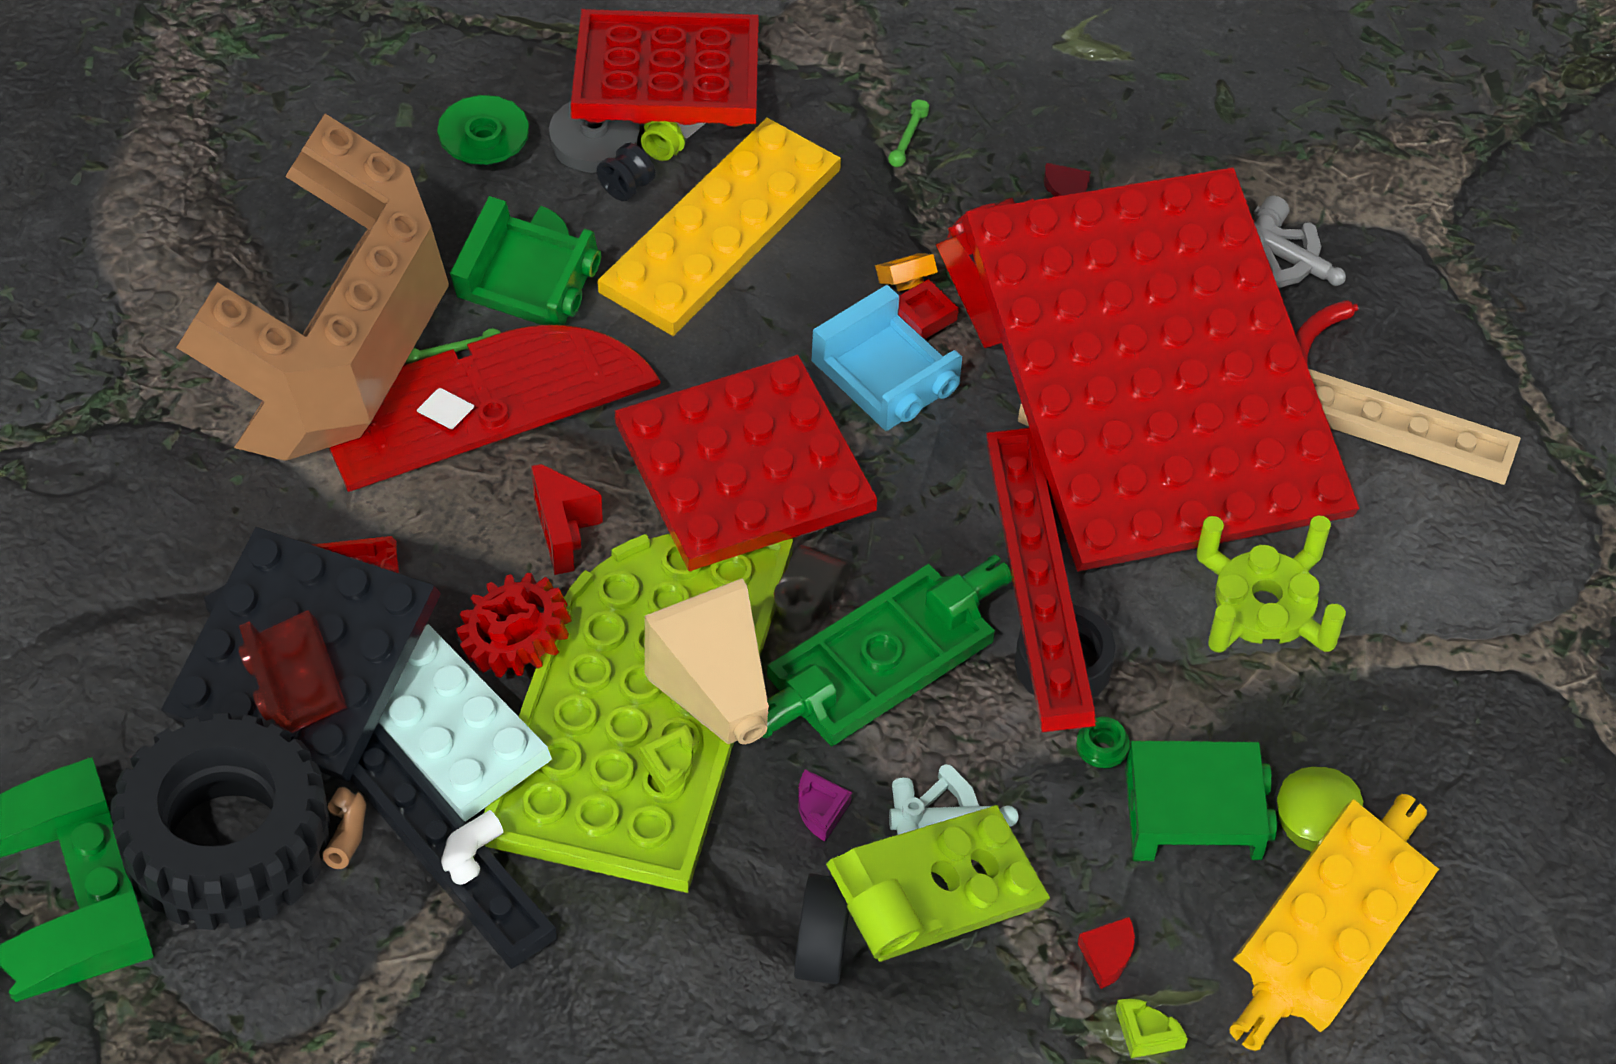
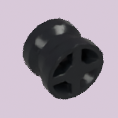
M633 143L622 145L616 151V156L604 159L599 163L596 171L603 188L608 194L619 201H627L636 193L637 186H646L655 178V169L650 157L644 150Z

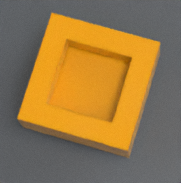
M917 253L875 265L879 283L896 285L897 291L911 289L924 282V276L938 273L934 254Z

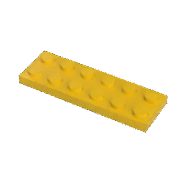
M766 118L598 279V293L674 336L840 171L841 158L775 121Z

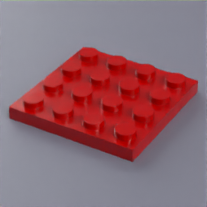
M581 9L571 97V119H585L589 122L630 120L638 124L652 121L677 122L682 125L722 123L733 127L743 124H756L759 15Z
M799 355L615 410V424L688 571L874 512L877 509L875 493Z

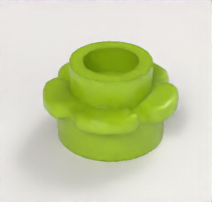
M664 121L645 123V132L641 137V144L649 156L656 160L666 161L673 155H677L678 150H683L685 138L677 123Z

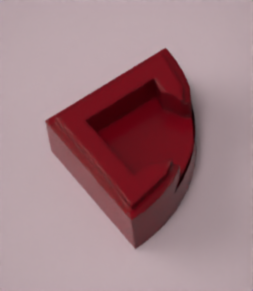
M1046 163L1044 186L1054 197L1087 192L1091 171Z

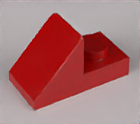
M542 464L531 466L533 497L554 575L573 572V551L581 549L579 529L599 525L603 521L602 496L597 490Z

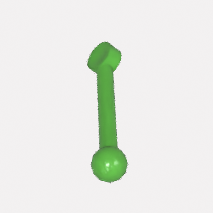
M913 101L911 105L912 117L897 149L891 151L888 156L889 163L892 166L901 167L905 164V151L920 119L927 117L929 113V104L926 101Z
M491 328L485 330L480 337L423 350L413 348L405 363L409 364L454 349L455 352L467 350V344L501 332Z

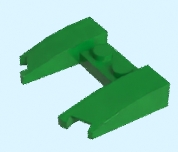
M93 757L50 771L0 794V858L59 840L79 909L38 925L0 944V967L16 981L9 990L10 997L15 1002L154 958L136 896L120 856L112 829L113 822Z

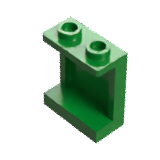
M489 196L450 272L457 298L536 324L565 325L568 316L574 317L579 310L582 301L581 289L587 277L592 278L596 274L601 261V251L597 248L594 231L584 228L580 237L576 238L510 216L506 201Z
M1131 741L1125 774L1133 861H1154L1158 845H1249L1250 859H1263L1267 842L1275 841L1277 819L1275 810L1267 809L1265 795H1269L1271 791V768L1269 763H1262L1259 742Z

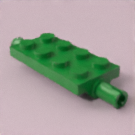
M994 554L962 576L957 573L953 576L942 577L930 564H927L768 664L767 678L779 689V692L767 699L768 729L762 737L764 739L772 736V733L801 716L833 747L992 644L995 630L981 617L978 606L980 600L1002 586L1011 583L1012 575L1007 564L1003 562L995 567L1001 561V558Z

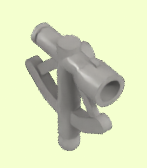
M1269 196L1260 207L1257 206L1253 213L1255 215L1254 224L1278 288L1299 283L1308 274H1312L1322 280L1327 279L1334 286L1342 285L1345 282L1346 273L1342 268L1333 267L1332 263L1319 257L1321 244L1314 224L1306 222L1301 229L1280 228L1290 209L1288 203L1279 196ZM1286 239H1302L1304 248ZM1274 255L1290 262L1294 266L1281 270Z

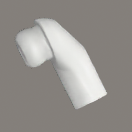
M489 810L460 827L447 840L441 863L444 871H449L453 882L458 885H462L479 875L480 866L473 858L477 849L503 834V828L492 811Z

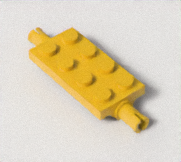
M1408 794L1398 795L1393 802L1394 804L1381 821L1356 800L1353 799L1347 804L1233 958L1237 964L1251 975L1254 985L1252 990L1253 999L1237 1021L1233 1022L1230 1027V1034L1236 1040H1239L1244 1032L1248 1033L1252 1028L1241 1044L1245 1048L1253 1051L1260 1050L1265 1039L1280 1018H1285L1289 1015L1304 1018L1319 1032L1327 1028L1438 872L1439 868L1407 843V840L1417 826L1427 816V810L1421 803L1417 805L1412 813L1409 812L1406 815L1416 800Z

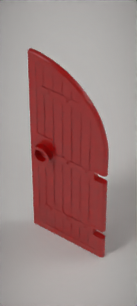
M537 325L517 328L467 344L471 356L458 359L454 349L403 365L373 420L361 437L329 447V450L346 490L350 492L656 387L661 381L653 368L636 351L603 333L566 325ZM438 388H442L474 405V408L453 429H449L417 412V409Z

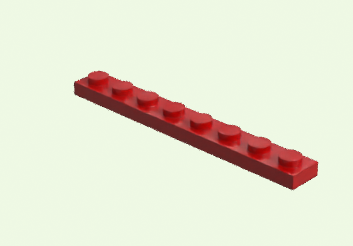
M1030 428L986 433L987 450L1041 732L1095 726V708L1046 476Z

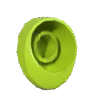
M1307 767L1290 774L1282 782L1277 796L1278 817L1287 837L1299 848L1312 852L1347 804L1354 799L1363 806L1360 789L1352 778L1337 769Z

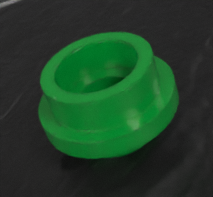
M1110 717L1095 718V726L1081 728L1076 740V748L1080 757L1089 765L1098 768H1111L1122 763L1127 757L1130 746L1129 737L1124 727L1117 720ZM1096 743H1105V744H1107L1110 748H1102V747H1099V746H1097V745H1095V744H1096Z

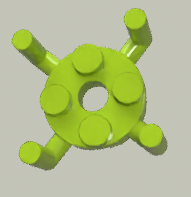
M1320 515L1311 519L1304 548L1294 558L1278 553L1275 548L1269 545H1258L1253 547L1250 552L1241 554L1231 560L1218 551L1224 526L1223 521L1215 516L1207 517L1203 522L1196 556L1200 563L1218 575L1215 589L1218 607L1215 611L1208 639L1209 648L1213 652L1221 653L1239 637L1262 644L1263 639H1280L1279 644L1291 642L1302 636L1321 651H1332L1337 645L1346 611L1339 604H1330L1325 609L1321 625L1314 620L1320 585L1318 580L1309 573V570L1322 558L1331 527L1330 520ZM1259 591H1267L1274 594L1279 601L1277 603L1264 604L1259 602L1253 594Z

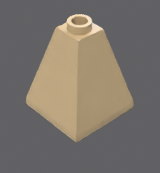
M743 578L645 615L644 673L648 680L727 744L736 741L740 744H750L760 739L768 729V701L748 588Z

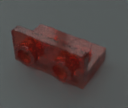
M309 610L261 632L250 621L239 626L245 643L238 647L239 654L248 673L251 676H256L260 689L254 691L253 696L261 715L266 721L273 719L279 726L292 733L347 708L317 620Z

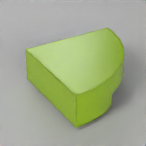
M687 725L639 747V758L665 797L676 791L684 783L692 767L693 741Z
M1117 1000L1116 1012L1131 1058L1185 1048L1187 1043L1186 1034L1178 1021L1172 1016L1167 1017L1162 1012L1146 1006V1002L1142 1000Z

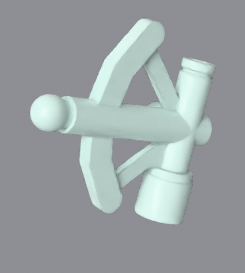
M945 764L939 768V781L919 799L915 798L913 781L911 779L898 778L892 782L894 808L889 810L890 830H897V835L992 806H979L972 786L951 765ZM946 789L957 798L960 807L927 808ZM1003 806L999 808L1009 827L1017 823L1019 816L1014 807Z

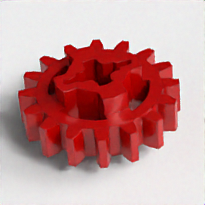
M526 573L521 582H515L512 574L506 575L504 585L497 587L492 582L487 583L489 593L484 597L473 594L470 599L475 606L474 609L463 610L460 613V617L465 625L457 628V634L462 641L460 645L470 662H475L480 672L484 673L492 668L496 677L502 678L508 668H513L516 675L521 676L524 672V665L532 663L538 669L542 667L540 657L545 653L555 656L559 653L554 642L556 640L568 639L569 633L565 625L572 621V617L567 609L568 604L558 587L553 588L547 577L536 582L532 573ZM537 607H542L544 609V613L539 612ZM485 637H489L491 639L490 644L485 642Z

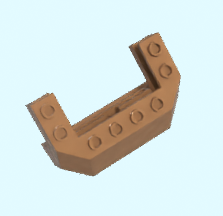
M327 114L323 115L285 177L360 223L367 230L355 246L303 334H300L217 282L176 347L262 400L234 448L285 461L361 437L373 420L449 287L434 233L409 166Z

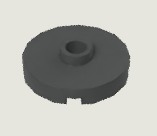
M571 102L564 104L553 114L548 127L550 146L554 149L555 156L561 163L577 171L597 173L599 163L606 158H614L616 151L622 145L633 143L639 146L640 143L638 123L630 120L589 122L585 119H571Z

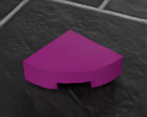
M805 769L799 783V812L807 828L819 839L826 842L850 805L852 792Z

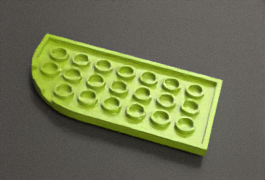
M644 534L612 549V556L596 566L591 572L585 570L564 596L568 604L567 609L572 617V621L565 625L569 637L568 639L556 640L554 642L559 650L556 656L545 653L540 657L543 666L535 669L518 716L548 747L552 760L485 808L484 813L489 810L492 811L503 828V834L485 844V847L688 893L734 742L731 744L725 743L648 680L644 673L645 615L743 578L748 588L759 656H761L793 552V539L688 571L670 534L651 539L648 538L647 534ZM687 725L693 741L692 767L684 783L676 791L665 797L639 758V747Z

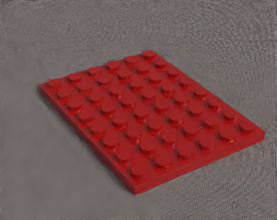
M1234 167L965 212L962 224L1077 572L1198 548L1203 522L1209 516L1218 517L1223 521L1224 526L1220 543L1309 526L1311 519L1319 515L1325 516L1330 521L1353 517L1360 509Z

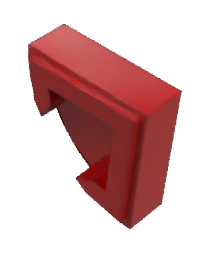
M1130 917L1079 934L1077 944L1100 989L1118 980L1130 961L1135 940L1134 928Z

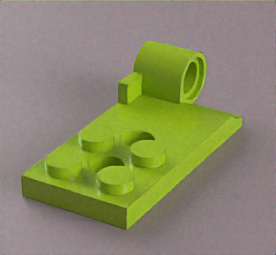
M997 805L853 848L840 856L832 858L826 864L848 903L847 908L874 958L878 959L879 962L1038 909L1050 899ZM971 860L981 864L987 875L977 873L972 866ZM931 872L940 875L945 880L949 891L942 889L935 883Z

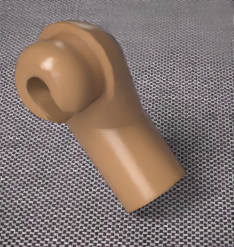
M346 787L338 788L327 806L330 814L342 818L322 855L325 863L335 869H343L348 865L363 836L367 803L359 792L354 794Z

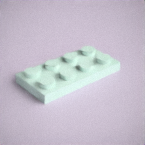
M429 624L426 625L378 723L454 811L466 822L552 760L548 747Z

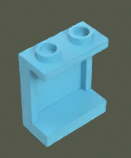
M888 285L883 286L813 329L811 361L885 431L901 422L912 420L921 409L938 398L944 399L950 396L960 384L962 355L956 350L942 356L898 315L899 295Z

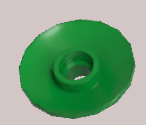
M477 95L461 99L449 106L439 118L437 135L442 148L453 158L469 164L488 165L505 161L522 149L528 140L529 122L524 111L514 102L499 96Z

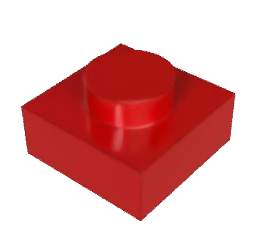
M929 279L899 295L898 315L924 339L957 321L959 308Z

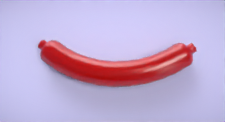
M1349 300L1334 303L1319 310L1301 325L1295 335L1307 367L1309 350L1315 338L1329 326L1352 318L1354 312L1358 311L1357 304H1352Z

